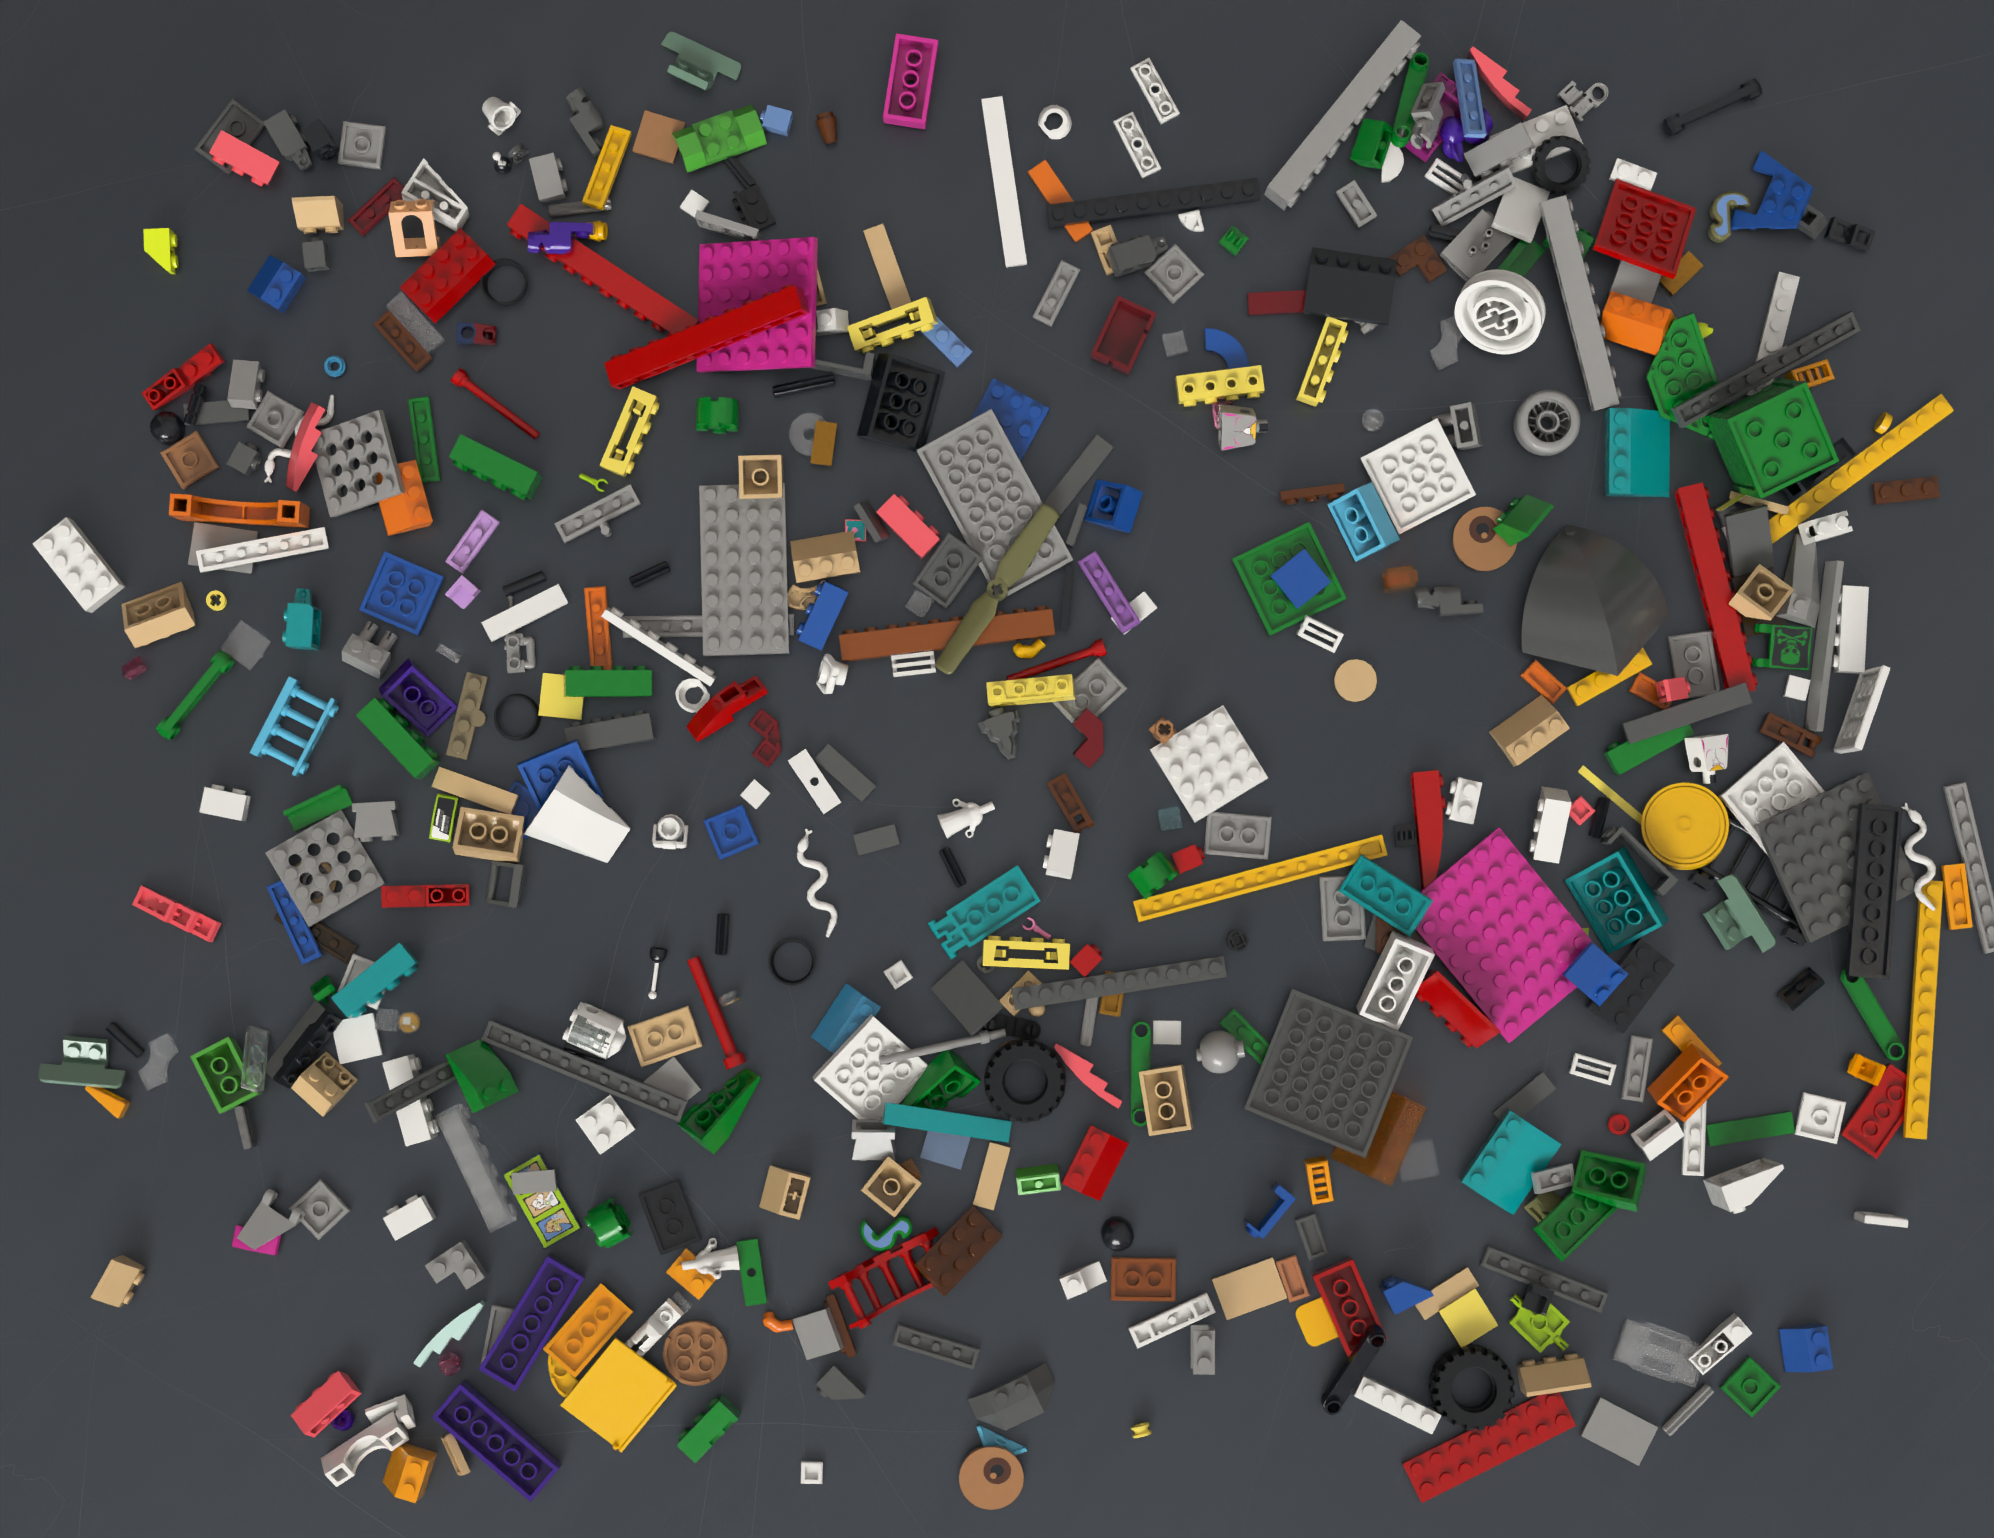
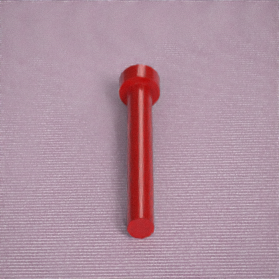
M699 956L687 960L725 1053L726 1059L723 1062L726 1069L728 1070L747 1062L743 1052L738 1053Z

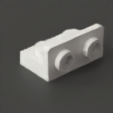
M1456 777L1455 781L1452 780L1449 793H1452L1451 802H1447L1445 814H1448V820L1474 824L1482 787L1481 782L1463 779L1462 777Z

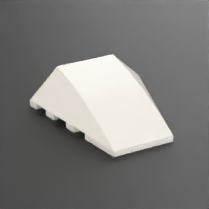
M569 765L538 814L524 832V835L608 863L631 828L612 808H609L603 802V799L598 794H595L588 786V783L583 778H580Z

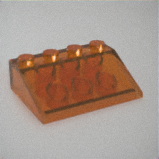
M1392 1092L1366 1159L1336 1146L1330 1158L1392 1186L1427 1107Z

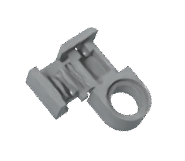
M1572 80L1556 95L1560 96L1568 104L1570 114L1575 120L1581 122L1584 120L1582 118L1583 115L1593 106L1594 108L1598 107L1608 97L1609 92L1605 84L1595 83L1583 93L1582 90L1579 92L1576 89V83ZM1595 87L1602 89L1603 96L1601 99H1596L1593 96L1592 91Z

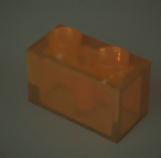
M1412 565L1389 568L1382 572L1385 594L1411 590L1416 586V582H1418L1417 570H1413Z

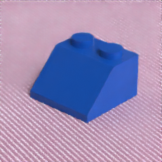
M269 255L247 291L284 314L306 277L284 262Z
M1097 479L1084 520L1116 531L1130 533L1143 492L1128 485Z
M1592 942L1584 948L1562 973L1599 1006L1603 1004L1628 975L1625 970Z
M1393 1276L1386 1278L1382 1281L1383 1285L1379 1286L1389 1309L1394 1315L1434 1296L1432 1291L1426 1286L1399 1277L1395 1279Z
M1816 1323L1778 1329L1785 1372H1817L1833 1369L1826 1325Z

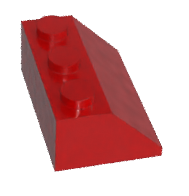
M1090 1124L1061 1181L1062 1184L1100 1201L1129 1143Z

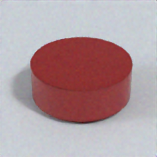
M1615 1113L1608 1118L1607 1127L1611 1133L1623 1135L1629 1130L1630 1122L1625 1115Z

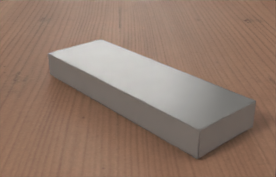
M1061 260L1033 315L1034 319L1052 327L1081 269Z
M1630 1035L1621 1099L1643 1102L1653 1038Z

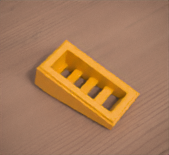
M1828 359L1791 370L1784 375L1785 379L1805 382L1802 374L1804 372L1809 388L1835 379ZM1818 367H1821L1824 378H1822ZM1811 370H1813L1814 376H1815V378H1816L1815 381H1814L1813 375H1812V373H1811Z
M85 1087V1090L116 1118L124 1117L130 1101L102 1087Z
M1319 1156L1304 1159L1312 1205L1334 1201L1326 1157ZM1324 1173V1176L1313 1178V1175ZM1325 1182L1326 1184L1314 1187V1184ZM1327 1190V1194L1317 1196L1315 1194V1192Z

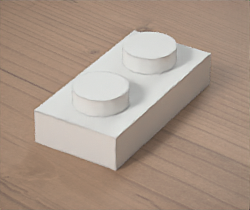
M1617 158L1609 180L1615 182L1616 179L1651 191L1657 173Z

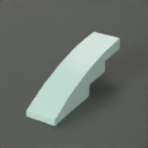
M480 1301L446 1325L425 1346L413 1363L420 1368L425 1364L433 1351L441 1354L452 1337L460 1341L486 1302Z

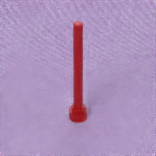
M462 368L456 371L451 378V382L457 387L461 386L462 388L466 387L533 439L538 438L540 433L470 381L466 371Z
M1101 638L1090 644L1091 647L1008 675L1006 678L1007 680L1026 679L1094 655V657L1099 655L1101 657L1107 655Z

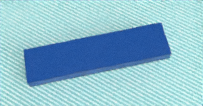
M279 880L267 886V890L302 965L323 956L311 928L308 927L282 881Z

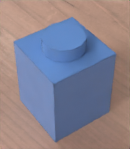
M767 105L766 111L762 110L760 116L763 130L784 136L789 135L793 112Z

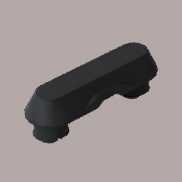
M996 1014L981 1028L988 1032L1005 1029L1007 1036L1028 1040L1036 1039L1041 1032L1040 1025L1033 1020Z

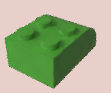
M231 1036L190 1056L219 1114L225 1113L263 1093L244 1053Z

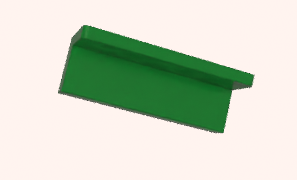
M1520 240L1497 270L1514 272L1524 277L1545 250L1534 240L1531 243Z
M340 784L283 811V814L288 817L294 832H297L340 810L352 806L354 802L346 785Z

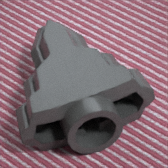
M1004 707L987 712L989 718L977 723L981 732L987 734L991 742L997 743L999 751L1008 760L1015 758L1017 750L1015 736L1019 732L1017 723L1020 721L1018 709L1005 712Z

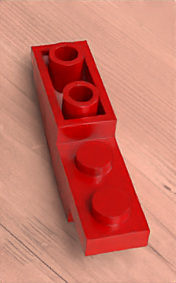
M210 343L180 367L173 368L143 391L142 395L153 411L192 389L195 383H201L225 360L214 344Z
M756 675L740 685L734 681L714 695L694 715L686 727L694 739L699 742L732 722V714L768 693L767 689Z
M469 884L381 886V908L469 906Z

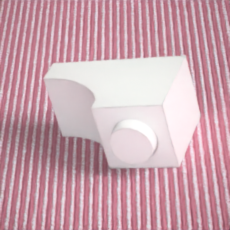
M1099 1261L1059 1276L1067 1300L1107 1282Z

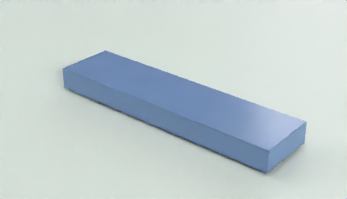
M1455 58L1453 69L1464 137L1485 138L1487 133L1476 62L1474 59Z

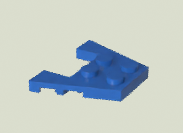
M1760 151L1753 169L1755 172L1772 176V180L1758 213L1754 215L1736 209L1731 219V230L1749 228L1751 230H1756V228L1797 229L1814 189L1810 184L1765 152Z

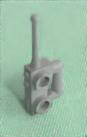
M512 595L507 597L509 608L513 607L514 597ZM516 630L507 634L504 637V641H506L504 648L507 651L508 673H524L526 669L534 668L536 666L534 638L530 636L524 637L523 633L516 634ZM526 645L527 660H521L520 646Z

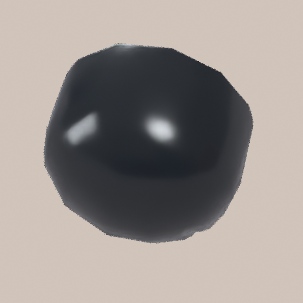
M162 411L151 420L150 432L161 444L173 445L182 440L185 435V424L175 413Z
M1121 1216L1111 1217L1104 1222L1101 1228L1102 1240L1107 1248L1113 1251H1124L1132 1245L1134 1232L1131 1223Z

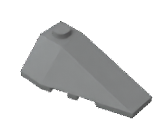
M1795 534L1784 577V582L1791 586L1794 591L1775 616L1815 628L1820 610L1816 542L1803 545L1801 535Z

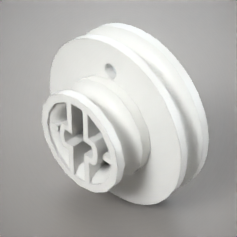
M1496 269L1480 272L1465 283L1456 301L1454 313L1461 333L1476 347L1496 354H1513L1528 348L1536 340L1545 320L1546 308L1540 292L1529 280L1514 272Z

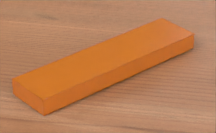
M1046 160L1028 171L1029 176L1049 205L1074 202ZM1089 223L1064 226L1075 243L1093 232Z
M606 586L584 588L590 666H603V670H612L609 621L601 617L608 608Z

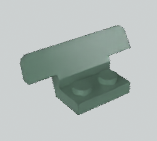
M669 32L661 43L662 46L679 53L676 62L670 64L667 72L704 90L712 87L718 73L738 80L741 64L676 32Z
M1730 874L1720 878L1718 883L1728 898L1717 903L1703 915L1725 950L1731 949L1751 935L1763 953L1773 947L1777 942V938L1738 876Z
M65 1036L63 1039L64 1059L62 1064L40 1063L38 1077L44 1083L117 1089L122 1086L125 1078V1070L107 1069L109 1063L108 1039Z

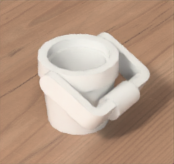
M497 97L488 98L482 106V111L490 123L488 127L498 136L512 126L515 119L521 113V110L511 101L507 104Z
M830 654L823 656L816 682L823 694H832L835 685H844L848 665L836 661Z
M673 814L665 815L659 820L658 825L654 824L652 837L654 847L663 849L686 848L688 825H685L680 817ZM657 832L663 841H656ZM684 835L683 842H676Z

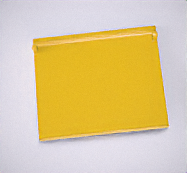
M615 1337L560 1406L611 1443L614 1450L618 1449L622 1453L677 1385L663 1372Z

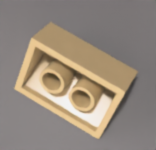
M854 531L790 541L796 583L861 573Z
M182 581L121 604L124 630L135 648L148 645L153 641L167 638L172 634L196 626L194 612Z
M1540 695L1489 731V733L1515 767L1569 730L1570 727L1560 713L1543 695Z
M461 807L452 847L455 855L519 864L523 846L525 817Z
M1184 1064L1139 1071L1149 1136L1192 1130L1194 1126Z
M1577 1353L1565 1354V1358L1556 1359V1356L1544 1357L1543 1361L1535 1362L1534 1359L1523 1360L1522 1364L1516 1365L1520 1391L1526 1397L1590 1388L1592 1386L1585 1360L1582 1356H1578Z

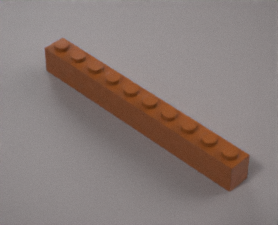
M1047 606L1034 607L1035 611L1026 612V608L1013 610L1014 614L1006 615L1005 611H998L973 646L1055 636L1052 609H1047ZM962 616L951 617L949 622H941V619L928 620V624L920 625V622H909L907 627L900 628L898 624L886 625L884 630H877V627L864 628L865 632L856 633V629L845 630L843 635H839L842 662L944 650L961 623Z

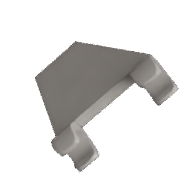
M268 1189L261 1203L237 1236V1239L253 1250H256L296 1226L304 1218L305 1211L295 1208L288 1220L269 1207L277 1199L278 1193Z

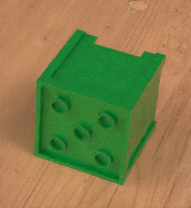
M1777 378L1771 381L1772 384L1761 388L1762 391L1724 409L1715 410L1703 417L1704 422L1708 423L1733 482L1731 485L1734 492L1762 499L1839 462L1807 382Z

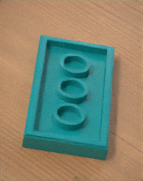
M1362 854L1338 890L1409 937L1413 935L1434 901Z

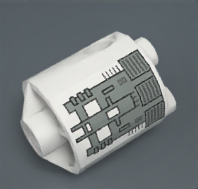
M580 1002L578 1008L574 1009L570 1017L572 1024L570 1028L567 1027L562 1038L570 1044L607 1059L620 1051L625 1042L624 1020L590 1004Z

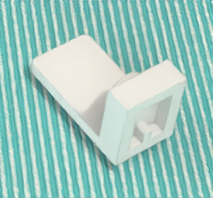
M405 1394L365 1409V1414L372 1424L394 1411L399 1422H403L407 1429L416 1427L413 1406Z

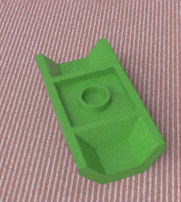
M752 105L719 114L672 133L673 139L677 143L687 173L767 144L764 130Z

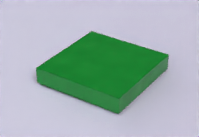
M1747 1356L1719 1387L1752 1418L1779 1390L1781 1385L1750 1356Z

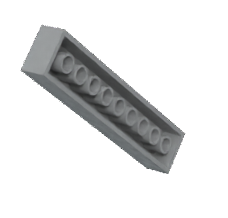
M1402 20L1397 24L1269 183L1264 194L1282 210H1285L1287 206L1293 207L1299 199L1300 190L1305 191L1312 183L1314 178L1312 175L1314 173L1318 175L1327 162L1326 158H1332L1339 149L1338 147L1341 144L1339 142L1341 140L1345 142L1352 133L1353 124L1358 125L1363 120L1368 111L1366 108L1371 109L1381 95L1379 92H1385L1392 83L1391 81L1394 79L1393 75L1398 76L1407 63L1406 59H1411L1421 45L1419 43L1421 38L1419 33Z

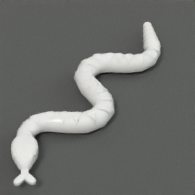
M330 395L327 415L324 418H320L316 426H324L333 418L334 395ZM304 416L301 417L300 421L294 429L295 436L297 435L298 429ZM276 448L269 453L265 462V471L268 475L264 481L265 483L268 481L272 483L270 476L275 468L274 458L276 456L290 458L292 450Z
M1905 803V807L1901 808L1907 810L1911 821L1916 824L1918 823L1920 827L1919 831L1906 840L1904 845L1905 854L1912 861L1926 865L1928 869L1926 874L1915 882L1914 892L1919 901L1934 911L1936 908L1922 894L1921 888L1935 876L1936 866L1933 860L1913 851V845L1925 836L1927 826L1922 820L1920 813L1909 809L1907 803Z
M806 828V835L799 841L797 846V859L803 866L820 872V877L807 890V900L816 909L830 912L831 918L826 931V937H830L837 923V910L832 904L815 898V893L827 882L829 874L827 867L822 862L804 857V851L807 850L809 843L808 835L812 833V830L808 831Z

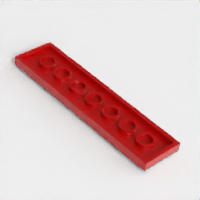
M1560 1392L1534 1396L1510 1408V1410H1506L1504 1413L1506 1416L1502 1420L1499 1418L1496 1421V1425L1492 1427L1488 1425L1485 1427V1430H1466L1402 1462L1421 1503L1575 1427L1576 1424Z

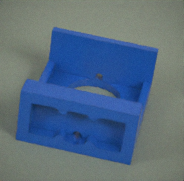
M1277 1182L1272 1185L1271 1189L1281 1198L1259 1225L1255 1227L1246 1219L1243 1221L1247 1225L1245 1227L1246 1231L1254 1238L1260 1236L1264 1239L1296 1200L1291 1193Z

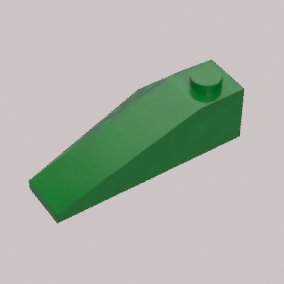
M945 1050L930 1062L901 1105L933 1110L939 1106L944 1108L948 1106L947 1102L958 1096L960 1099L966 1096L981 1080L959 1055L951 1050Z
M745 1068L728 1080L723 1089L716 1094L714 1092L708 1095L709 1099L700 1105L696 1103L692 1106L677 1125L702 1147L715 1154L729 1138L761 1078Z

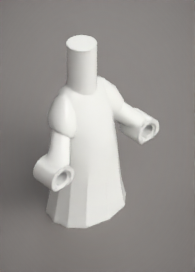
M954 799L952 801L953 806H960L962 809L940 814L937 817L947 839L969 825L970 828L966 830L965 835L967 838H971L974 835L976 826L981 823L983 814L994 810L995 807L992 801L979 806L973 802L966 803L959 799Z
M711 1238L706 1248L698 1253L695 1260L682 1262V1269H697L702 1274L708 1273L715 1279H720L721 1271L740 1270L737 1246L711 1252L712 1249L717 1247L716 1239Z

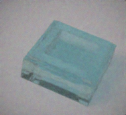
M1179 806L1157 810L1161 831L1182 828Z

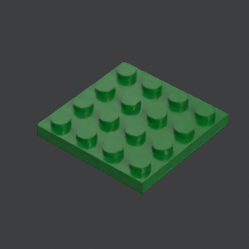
M1310 522L1232 559L1269 636L1304 620L1305 615L1310 617L1347 599ZM1305 549L1331 583L1300 608L1296 609L1271 578V575Z

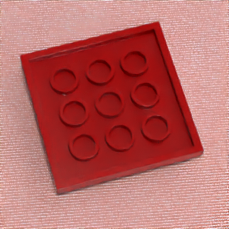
M1616 179L1593 250L1674 279L1696 208Z

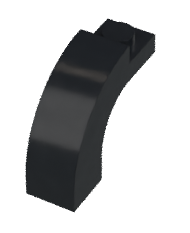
M1843 437L1832 444L1839 462L1783 488L1792 502L1808 492L1824 477L1856 454Z

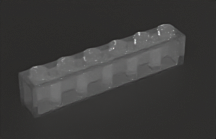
M460 1103L435 1115V1118L491 1233L517 1220L515 1217L517 1211L513 1203L509 1204L506 1198L508 1195L507 1189L497 1179V1176H499L497 1168L494 1164L491 1165L487 1158L490 1156L486 1146L481 1145L478 1139L480 1133L475 1125L472 1126L469 1120L471 1114L467 1106H463Z

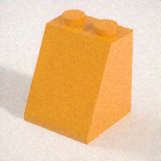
M407 1443L397 1447L392 1451L383 1479L384 1485L394 1497L416 1503L425 1494L437 1453Z

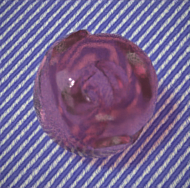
M446 1352L437 1359L441 1372L446 1376L456 1374L462 1367L459 1356L454 1352Z

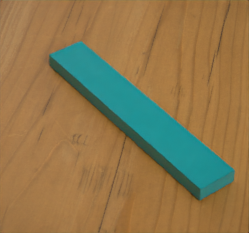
M885 1102L882 1124L1006 1143H1009L1012 1121Z

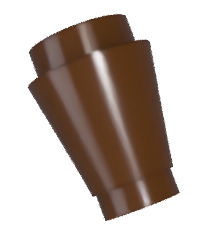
M833 111L816 115V123L825 144L837 142V123Z

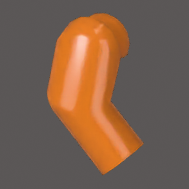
M773 1312L764 1313L763 1324L773 1332L794 1330L792 1319L779 1321L775 1318Z

